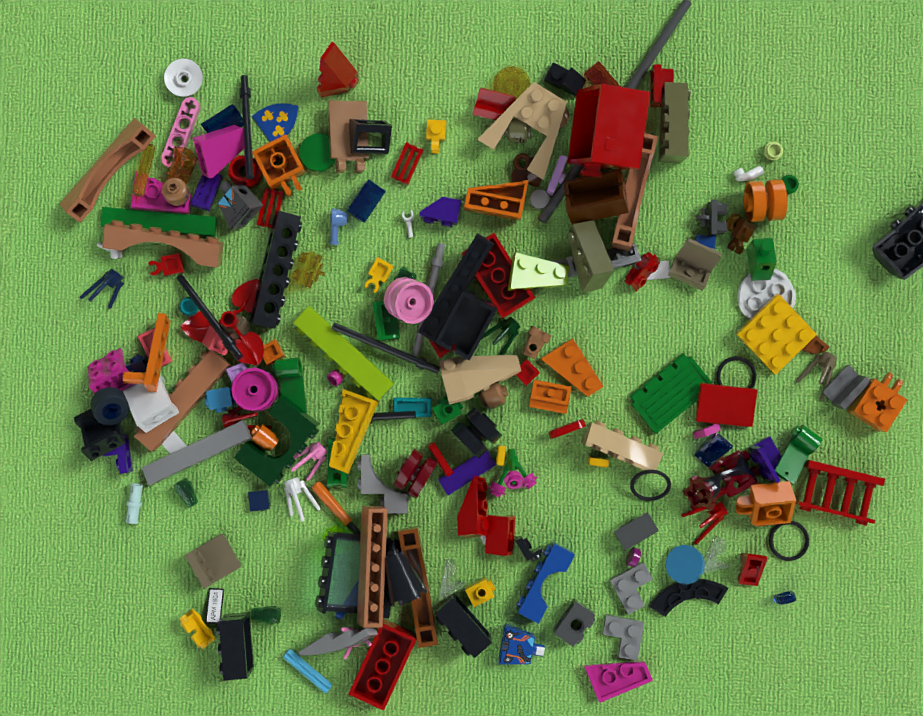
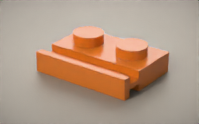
M533 380L528 407L567 414L572 387Z

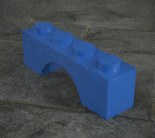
M552 542L551 545L548 544L545 548L543 561H539L535 567L534 572H536V575L533 579H529L525 587L527 592L524 597L520 596L516 604L519 614L538 624L548 607L541 596L543 581L552 573L566 572L575 556L572 551L555 542Z

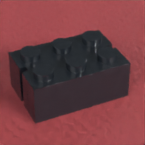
M462 288L435 338V343L450 351L452 345H456L454 353L470 361L498 310L497 305L484 298H481L479 301L478 295Z
M454 592L436 606L435 619L441 626L445 625L449 629L448 634L454 641L459 640L462 644L461 648L467 656L471 654L473 658H476L492 643L491 634Z
M250 612L226 614L216 626L217 635H220L218 654L222 657V663L219 666L220 675H223V681L247 679L254 670Z

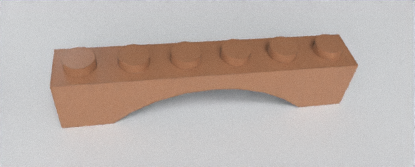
M134 118L59 205L66 213L81 223L94 208L97 198L114 173L129 159L144 151L156 136Z
M644 134L640 169H629L625 184L629 213L618 215L610 245L611 248L629 252L632 247L641 201L658 136Z
M112 220L104 225L102 248L123 251L138 243L159 242L182 250L198 265L215 268L221 265L224 242L218 241V238L207 237V239L199 238L197 234L180 235L179 231L174 230L163 232L158 227L146 229L142 228L140 224L123 225L122 221Z

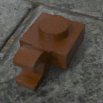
M740 218L731 233L734 237L727 248L740 255L744 250L743 242L748 243L757 226Z

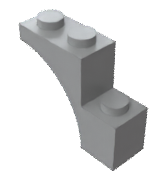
M362 454L361 458H358V470H361V478H358V489H361V494H384V497H381V506L388 509L387 513H408V492L397 491L385 485L373 469L371 454Z

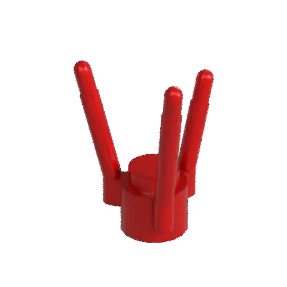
M239 406L228 410L227 414L222 415L223 425L227 428L240 422L242 419L257 416L258 413L240 415L237 412L243 410V408ZM247 425L248 429H252L255 426ZM264 425V426H266L268 429H271V428H272L271 425Z
M720 501L716 503V507L712 511H707L710 517L699 525L700 528H703L712 520L714 521L694 541L695 545L728 514L727 509ZM702 506L685 512L681 516L686 517L707 508Z

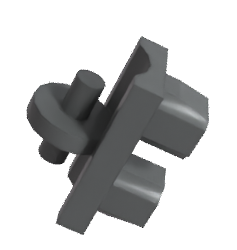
M711 200V202H708V215L707 209L702 208L701 215L696 216V221H701V228H707L708 221V236L727 232V222H717V215L727 214V204L718 203V200Z

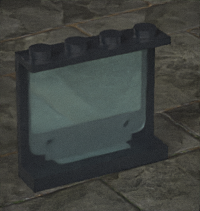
M328 531V536L324 540L325 556L321 560L322 576L318 580L320 591L315 600V606L319 612L326 614V611L357 613L361 535ZM386 537V552L396 548L399 551L400 540ZM385 569L383 618L389 619L391 605Z

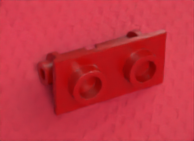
M650 252L644 253L641 257L642 260L636 263L640 269L637 270L633 267L625 276L624 282L628 286L631 285L635 292L642 288L647 278L658 269L660 261L655 254L652 255Z

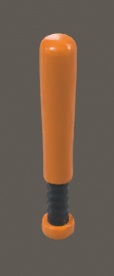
M317 481L312 486L313 492L344 526L349 528L353 534L361 535V531L354 525L350 516L320 481Z

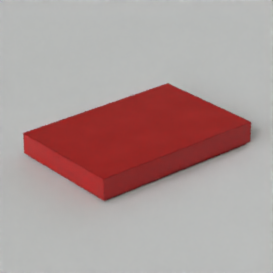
M700 383L695 421L753 427L758 389Z

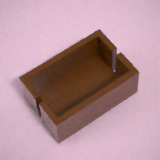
M621 169L603 172L601 178L585 176L564 181L566 212L572 225L629 213L626 186Z

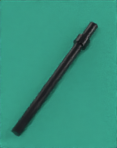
M241 75L239 96L242 99L245 172L247 179H253L249 102L251 89L248 85V76Z
M182 274L178 275L177 281L221 338L223 346L226 350H230L236 360H240L243 354L237 348L235 340L228 336Z
M333 323L332 330L413 363L417 368L427 369L436 374L440 370L439 366L428 362L427 359L421 356L418 358L338 323Z

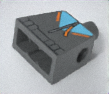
M225 181L220 185L224 195L218 201V206L229 228L234 230L245 227L263 207V204L246 185L232 186L230 181Z

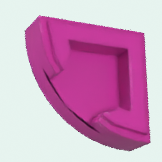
M713 424L707 428L695 430L693 434L696 439L709 436L721 431L719 424Z

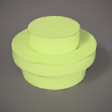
M769 142L764 147V156L770 161H776L783 155V147L778 142Z

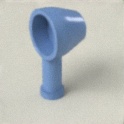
M331 208V236L329 244L339 245L338 227L347 224V213L339 209Z

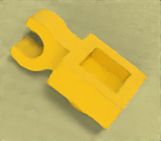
M427 119L426 140H432L431 153L439 154V142L445 141L446 120Z

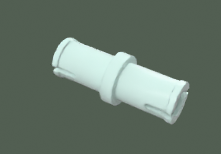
M132 483L130 484L129 500L126 502L128 510L125 522L137 524L139 510L142 507L141 495L143 485Z

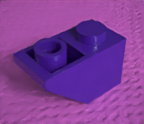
M441 197L421 210L419 217L425 223L434 224V221L441 222V225L452 228L453 225L457 226L461 200Z

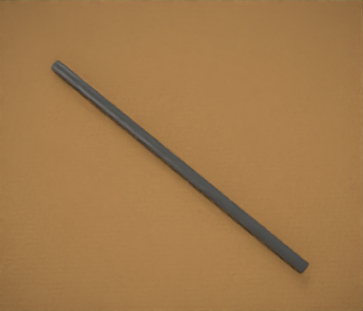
M689 0L682 1L625 88L636 89L692 5ZM573 165L539 216V221L544 224L547 223L565 196L564 181L576 179L584 166Z

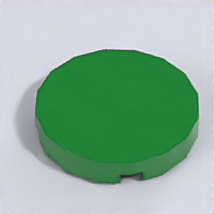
M321 133L312 134L301 143L299 149L300 159L309 170L324 172L335 164L336 159H330L329 136Z

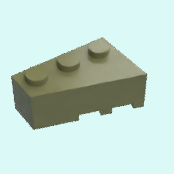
M592 220L573 224L567 234V238L570 243L581 292L602 289L614 272V268L595 222Z

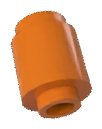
M256 424L250 431L251 440L264 450L271 451L279 441L276 434L263 424L259 426Z

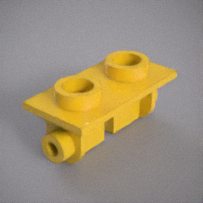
M193 608L179 618L181 621L180 625L188 634L192 630L195 631L191 639L198 648L201 647L203 650L216 639L213 631L202 621L201 615Z

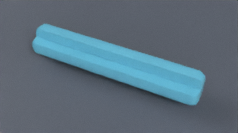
M289 649L284 654L283 658L324 693L330 690L332 684L294 651Z

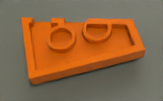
M573 338L541 358L544 363L554 369V371L565 378L586 397L604 387Z

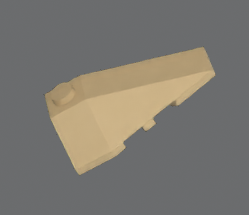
M518 355L472 356L470 361L459 356L439 361L449 404L469 400L480 390L486 391L493 383L497 381L502 382L521 372Z

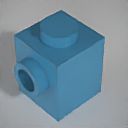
M232 387L206 391L207 395L204 396V400L209 410H215L216 413L227 411V407L236 406L232 396Z

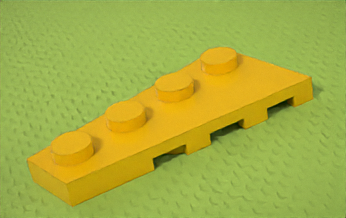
M343 389L342 404L339 407V421L335 429L336 438L333 442L329 466L349 474L378 402Z

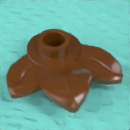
M520 153L514 158L513 165L515 169L511 174L513 183L528 180L529 185L534 187L540 186L542 179L527 170L534 157ZM523 159L526 160L524 167L520 165V161Z

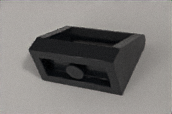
M350 119L351 153L388 154L392 125L385 120ZM359 132L381 133L382 147L357 146Z

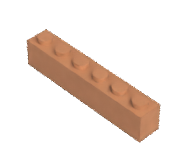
M212 350L205 351L200 357L201 361L199 364L193 365L187 372L189 375L184 380L178 381L175 385V391L172 394H168L171 402L178 408L179 413L147 433L137 427V433L134 437L151 452L156 451L204 398L206 391L211 390L227 372L226 369L232 366L222 355Z
M362 506L357 624L363 628L383 627L388 509L382 506Z

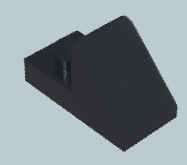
M553 62L544 81L576 97L577 90L583 88L586 79L574 68L571 67L568 70Z

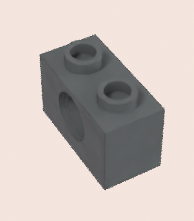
M574 598L554 627L553 632L574 647L576 643L579 644L584 638L583 633L586 628H590L594 624L595 613ZM575 619L581 622L577 628L570 626L571 622Z

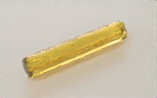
M149 144L142 152L133 188V194L138 197L144 196L155 152L153 144Z

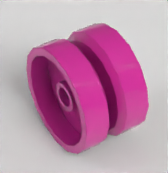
M248 368L238 373L233 380L231 388L232 396L236 403L243 409L255 412L264 411L271 407L278 395V385L274 377L258 368ZM257 387V392L253 393L252 389H255Z

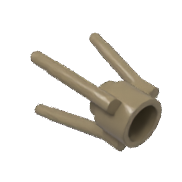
M823 352L821 356L817 355L796 382L799 383L819 363L818 367L823 370L819 380L820 384L823 383L827 374L824 389L830 382L837 357L829 352ZM823 393L821 394L820 401H824L825 395Z

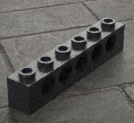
M283 211L274 212L250 316V324L275 329L276 325L278 326L280 323L281 315L279 310L285 302L283 293L289 284L288 271L293 267L294 259H292L293 251H296L298 245L296 237L302 228L301 216ZM283 228L289 231L287 239L282 236ZM280 246L285 250L283 257H280L277 253V249ZM275 265H278L281 269L278 276L273 273ZM271 284L276 286V292L273 295L268 290ZM268 302L272 305L270 313H266L264 310V306Z

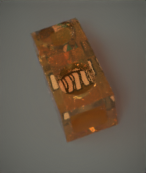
M175 146L172 152L175 156L167 170L166 178L167 180L179 178L186 184L189 177H191L198 157L190 148Z

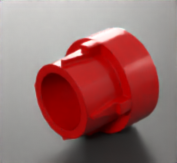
M237 155L229 165V178L235 185L243 184L248 189L255 188L263 177L256 159L253 158L254 178L247 179L241 175L242 170L245 169V155Z

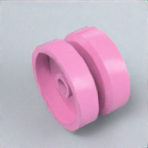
M407 277L397 278L391 282L384 295V304L388 313L397 319L411 324L419 323L426 319L432 311L434 304L430 288L424 283Z

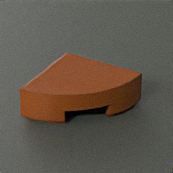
M816 335L802 350L806 353L818 354L825 352L830 347Z

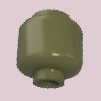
M513 118L504 132V136L508 137L510 143H526L528 139H531V126L518 118Z

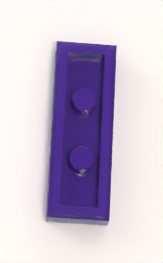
M487 451L480 459L473 456L452 470L454 472L453 475L447 477L445 474L438 481L446 494L450 495L472 481L474 476H480L496 466V463Z

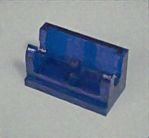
M231 104L201 125L207 133L232 125L242 128L243 117L235 105Z
M368 179L346 212L360 222L365 223L386 191Z

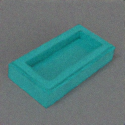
M393 397V412L416 411V417H431L432 398Z

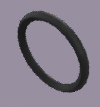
M739 356L729 357L718 367L716 374L718 385H723L720 374L724 365L734 360L745 362L750 367L753 375L751 385L748 388L755 386L756 370L753 364L746 358Z
M653 469L637 473L630 483V489L634 496L646 501L663 498L671 488L670 478L665 473ZM649 473L658 474L665 478L667 488L658 496L644 497L634 489V483L637 478Z
M791 521V523L777 524L770 532L769 546L774 555L784 561L797 560L806 553L809 547V535L806 529L798 522ZM787 524L797 526L805 536L803 550L793 557L780 555L773 546L774 533L779 527Z

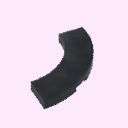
M700 578L691 584L676 582L659 592L648 606L666 617L675 606L688 599H706L719 604L728 587L712 580Z

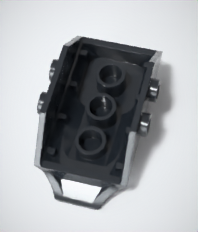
M923 198L914 207L912 205L903 212L904 216L901 219L898 218L891 223V229L872 247L876 260L890 274L899 279L905 280L923 267Z

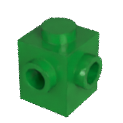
M447 395L439 399V404L433 407L442 425L462 414L461 409L463 408L460 402L449 404Z

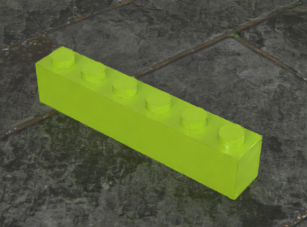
M308 306L293 322L297 326L295 330L302 336L306 334L311 339L309 342L316 349L320 347L325 351L323 355L330 362L334 360L338 363L339 366L337 368L344 375L350 374L353 377L351 381L358 388L363 386L367 390L365 394L370 399L380 401L395 385L339 332L332 330V326L312 307Z

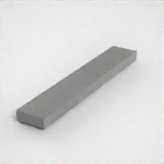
M242 420L142 467L148 485L160 482L252 439L246 422Z

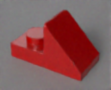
M741 553L742 567L738 576V584L758 586L767 562V556Z

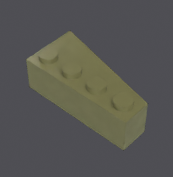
M665 82L662 85L659 162L682 163L689 156L688 120L690 108H688V101L690 100L691 90L688 89V83Z

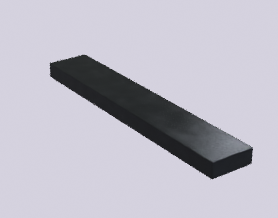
M477 233L433 305L432 311L419 328L418 333L435 342V338L462 288L467 289L495 243Z

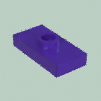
M216 174L210 179L202 175L191 200V206L210 212L223 180L222 175Z

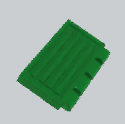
M682 353L672 361L676 366L675 369L671 364H668L658 372L661 378L660 381L656 376H653L643 384V387L647 390L646 392L638 388L630 395V398L633 400L631 405L654 434H657L698 400L700 383L713 384L692 356L687 358Z

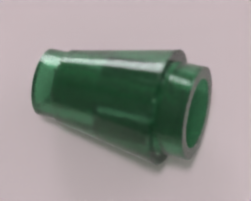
M187 478L173 485L175 493L188 508L198 503L192 482Z
M276 606L253 608L251 619L270 625L278 624L281 619V609Z

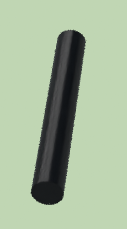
M416 411L374 413L371 421L415 419Z

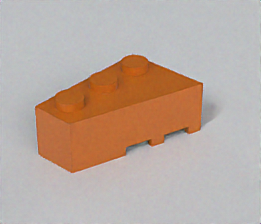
M528 180L468 188L464 210L520 221Z

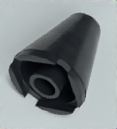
M398 548L386 552L385 569L390 605L395 606L394 602L398 601L402 605L420 598L421 592L426 594L428 592L426 586L402 550L398 551Z

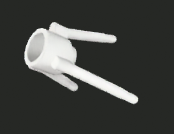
M299 477L284 482L290 516H293L291 496H293L302 522L304 521L297 494L302 492L301 488L318 511L321 509L307 489L304 480L300 481Z

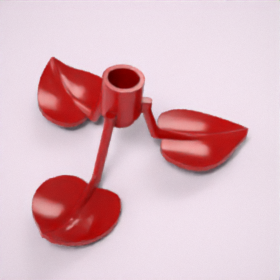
M253 279L243 283L234 291L232 303L236 307L241 308L233 312H224L221 315L219 324H223L228 329H234L241 338L235 340L237 348L243 354V357L238 361L257 366L262 361L264 355L263 341L254 332H248L243 336L237 328L239 319L236 316L243 310L248 313L252 312L259 282L258 279ZM201 311L190 316L187 321L181 324L185 334L198 342L203 341L209 326H211Z

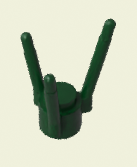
M509 317L507 320L503 319L499 324L485 332L482 337L483 339L502 327V332L492 342L493 345H496L505 335L510 336L500 355H505L512 341L519 334L517 330L521 326L512 317Z

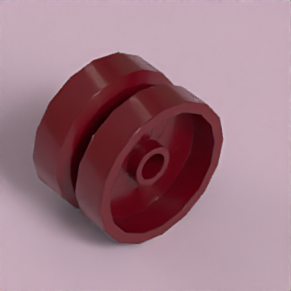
M416 449L412 451L408 459H405L397 473L399 475L393 484L396 488L403 490L408 481L412 482L408 489V495L417 499L438 463L429 457L425 460L422 467L418 464L423 457V453Z

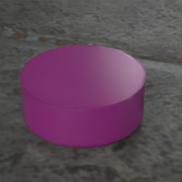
M635 547L630 549L626 558V565L635 567L641 557L640 549Z

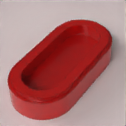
M583 419L550 430L548 434L550 439L581 429L586 424Z
M434 442L429 444L428 448L446 476L453 475L454 472Z

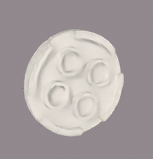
M774 269L771 280L751 281L749 273L739 285L737 291L738 306L742 314L750 320L778 293L794 308L796 300L795 289L787 276L777 269Z

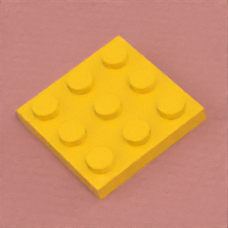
M778 293L736 333L743 343L775 375L817 335Z

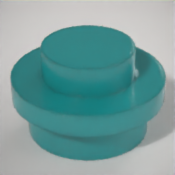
M190 297L184 298L180 303V310L186 316H193L199 311Z

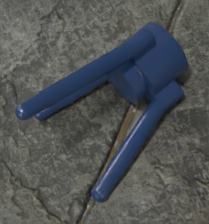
M111 268L80 296V299H83L98 287L88 299L91 302L106 285L111 288L116 286L108 308L111 309L120 288L124 285L121 282L124 277Z

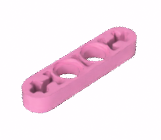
M187 97L183 100L163 151L161 160L168 168H171L173 163L169 164V161H167V158H171L173 154L170 148L179 151L178 154L174 152L173 158L177 162L181 161L201 107L199 102L193 97ZM193 102L195 109L191 108L189 112L187 105H191ZM184 119L188 120V128L181 129L180 122ZM176 137H181L183 140L182 145L179 147L173 145V140Z

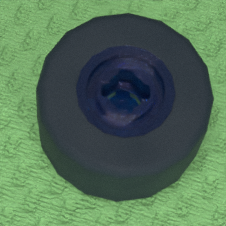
M115 387L100 389L91 399L90 405L93 415L103 425L112 426L119 424L129 413V404L124 393Z

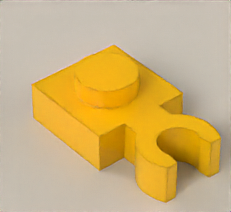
M377 257L368 273L372 276V279L367 280L364 287L368 288L373 283L375 284L373 292L377 293L380 288L379 282L386 283L394 266Z

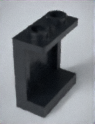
M107 404L104 408H111L113 404ZM91 409L74 417V422L81 429L84 447L81 448V452L90 461L126 444L121 422L112 426L103 425L95 419Z

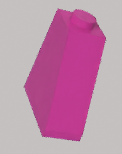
M232 125L193 138L202 175L209 179L213 178L244 150V135L241 127Z

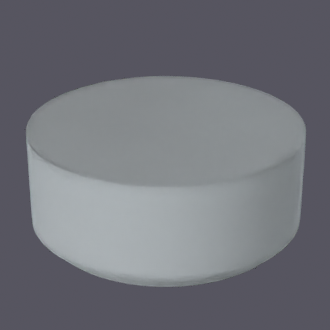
M535 190L530 196V204L535 209H543L549 202V196L544 190Z

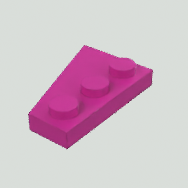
M136 171L131 201L132 209L190 214L192 199L190 193L188 201L183 205H171L162 194L164 183Z
M645 661L584 665L599 703L653 681Z

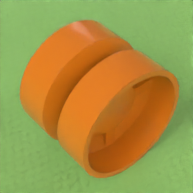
M768 180L765 186L762 181L746 183L743 202L747 221L762 222L765 216L769 221L784 220L787 212V192L783 180Z

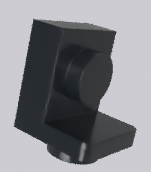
M520 535L514 539L527 561L530 559L535 561L542 556L543 549L541 546L530 551L529 549L532 546L527 538L523 539Z

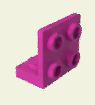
M121 348L110 351L105 357L94 360L88 366L89 387L94 393L107 387H115L124 391L135 385L123 382L124 372L129 371L125 367L123 350Z

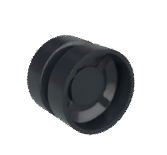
M473 407L465 415L471 425L468 427L459 421L451 431L480 459L488 451L482 440L485 438L494 444L502 434L495 428L497 425L484 412L481 414Z

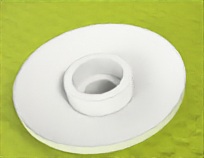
M178 59L167 67L164 81L169 91L174 95L188 97L200 89L203 75L200 67L194 61ZM184 77H188L187 82H182Z

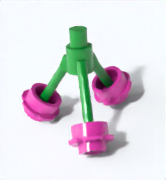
M509 449L508 456L506 457L507 463L498 484L492 482L488 488L491 489V494L500 498L501 494L506 495L504 493L506 487L518 489L521 486L522 488L526 486L527 489H530L537 484V476L535 477L533 473L527 475L520 462H518L515 449ZM503 481L506 484V487L501 486Z

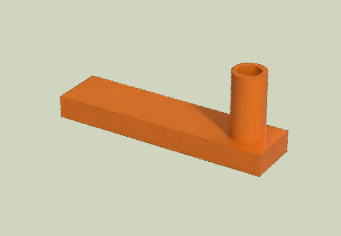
M158 313L146 373L124 372V383L143 384L149 392H157L171 323L166 314Z

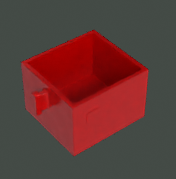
M598 84L577 90L567 163L584 166L580 175L598 178L602 177L600 168L608 170L640 169L650 92L607 84Z

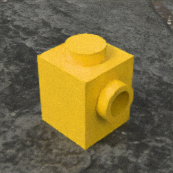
M486 577L465 587L473 607L495 597L493 591L496 588L491 580L487 581Z

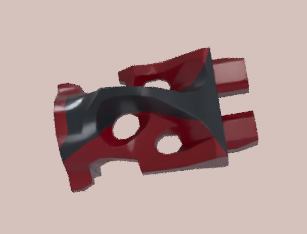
M747 450L733 452L711 465L709 470L715 474L711 477L693 476L689 478L690 486L682 492L689 499L692 510L705 506L710 512L716 507V500L720 496L726 494L730 498L747 490L751 485L758 483L756 478L761 473L755 466L749 468L746 463L750 460ZM724 465V471H719V467ZM734 482L738 483L737 488L734 487Z

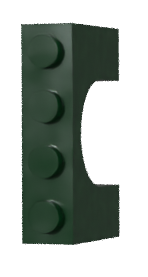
M286 396L280 397L268 412L281 422L290 433L291 444L286 454L281 456L269 455L249 440L234 457V459L269 486H272L274 483L279 484L285 476L282 474L286 468L290 469L296 462L294 457L298 453L301 455L308 446L305 444L308 439H313L319 432L317 428L320 423Z

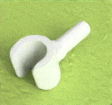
M411 210V217L409 218L405 217L403 211L402 217L406 222L408 238H413V211Z
M98 242L97 246L102 248L103 243ZM102 248L110 251V258H122V251Z

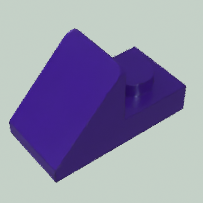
M124 434L126 444L103 455V457L118 456L116 467L120 474L133 472L128 434Z

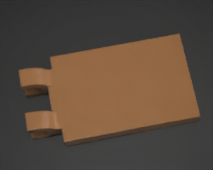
M328 101L330 159H336V173H344L346 161H355V173H363L365 171L364 159H369V154L351 153L350 119L367 120V101ZM359 132L357 146H369L368 132Z

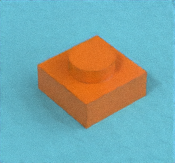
M276 339L264 345L263 359L266 365L270 366L275 363V360L285 357Z

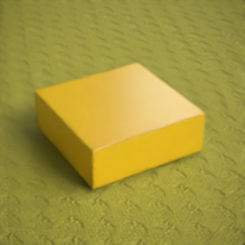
M505 445L497 447V465L504 466Z
M588 456L587 463L593 466L608 467L609 460Z

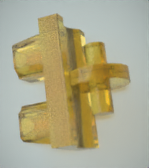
M310 250L309 253L301 252L299 262L304 264L303 269H295L292 278L298 281L297 283L311 288L313 281L317 282L319 275L325 277L326 273L321 271L323 264L320 263L323 256Z

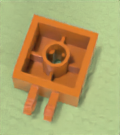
M286 134L252 151L271 189H276L282 185L289 197L292 194L286 183L293 180L295 188L298 191L302 190L297 177L307 172ZM281 159L283 162L278 166L277 160Z
M890 372L884 376L881 382L876 379H869L871 383L850 404L847 412L878 432H887L907 402L906 398L898 394L903 380H896L890 389L887 387L893 377V374Z
M790 481L751 485L749 495L737 498L736 513L739 515L749 514L751 524L754 526L791 523L796 498Z

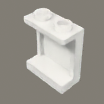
M161 375L157 392H149L143 384H135L123 391L136 425L146 433L179 413L178 408L169 398L163 384L165 379Z

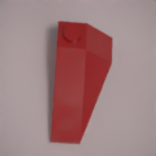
M331 42L320 58L319 71H321V75L318 77V81L321 85L317 86V92L321 97L347 93L351 88L354 89L359 82V75L356 69L337 45Z

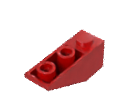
M474 476L457 516L458 536L466 538L487 536L489 523L487 520L488 502L486 501V491L488 486L486 478Z

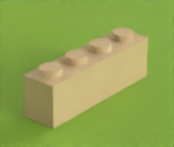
M597 420L595 423H589L581 442L582 444L640 469L657 470L663 453L659 451L660 447L651 443L648 446L641 444V439L632 435L631 438L623 436V431L613 428V431L606 429L607 425Z

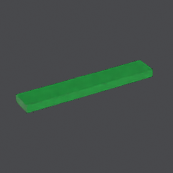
M102 207L100 224L102 227L112 220L122 221L123 225L140 224L142 228L146 229L158 227L163 232L174 230L179 231L181 234L216 237L217 217Z

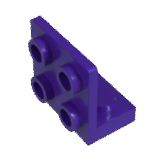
M768 436L750 446L751 452L749 455L754 463H758L760 475L764 480L767 479V481L779 483L780 479L774 469L781 458V454L771 436Z

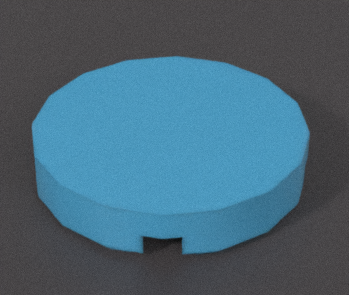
M690 545L675 547L670 551L666 559L667 573L680 584L694 583L704 572L705 561L703 555Z

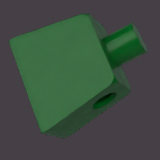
M753 239L746 248L751 281L771 280L777 262L773 239Z

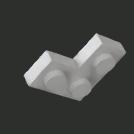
M642 561L635 567H631L609 579L628 615L645 606L636 588L653 580L645 563Z
M605 614L602 634L621 638L617 656L638 661L644 622Z

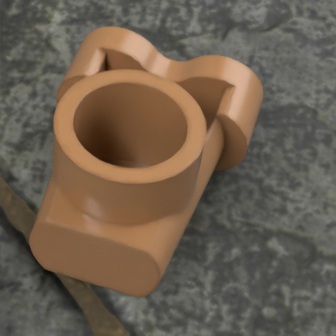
M531 325L528 331L529 337L522 353L535 359L544 344H548L551 335ZM531 344L536 345L537 348L535 351H531L529 349V346Z

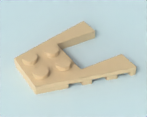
M533 82L477 140L494 150L513 117L518 118L547 136L527 168L531 173L544 179L567 102Z

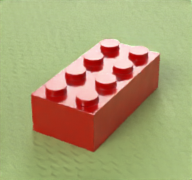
M492 233L486 238L495 244L475 275V278L490 302L497 305L498 310L496 312L503 320L533 301L535 296L530 289L508 291L512 260L495 233ZM467 250L461 253L462 258Z
M383 618V627L378 628V635L373 638L372 645L369 647L350 688L349 695L384 711L417 637L416 633Z

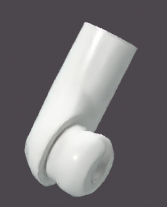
M757 166L744 173L742 168H739L733 174L736 177L735 179L741 182L753 180L762 175L764 171L761 166Z

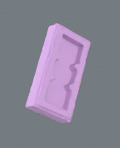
M563 155L559 157L546 191L550 196H553L557 184H562L566 174L562 171L568 157Z

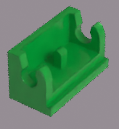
M384 301L373 302L378 341L399 339L400 333L397 318L388 313Z

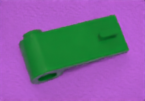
M300 358L275 360V364H272L273 375L280 379L282 396H286L307 413Z
M797 425L792 430V437L774 469L779 477L785 481H790L791 485L795 484L809 455L815 452L822 442L820 436L804 425L800 427Z

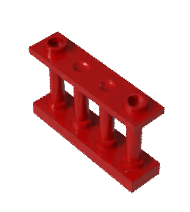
M812 460L806 461L803 467L809 468L808 472L810 473L803 502L796 500L795 503L800 505L799 509L811 512L812 508L856 519L855 523L867 526L868 522L875 524V520L867 518L873 489L876 488V485L884 486L885 478ZM820 471L827 472L828 476L822 506L811 504L817 474H820ZM839 476L846 477L845 481H847L841 509L840 511L830 509L836 479ZM858 480L864 481V486H866L859 516L848 513L854 486Z

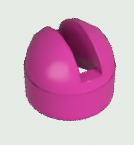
M333 370L327 375V379L332 385L338 386L343 381L344 375L339 373V370Z

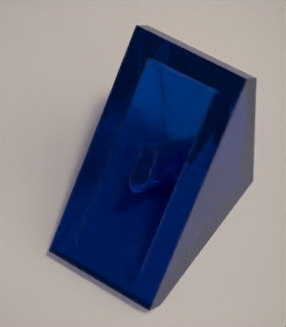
M714 433L706 439L694 455L709 467L731 450L733 445L719 433Z

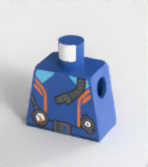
M505 623L498 658L499 664L529 665L531 664L532 655L543 657L545 645L534 643L535 635L533 633Z

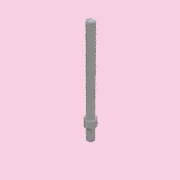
M438 243L435 258H432L431 262L432 270L428 287L433 295L439 270L442 268L444 261L442 257L445 245ZM424 320L422 322H419L418 330L421 327ZM418 330L412 355L416 356L420 355L424 338L423 335L418 333Z

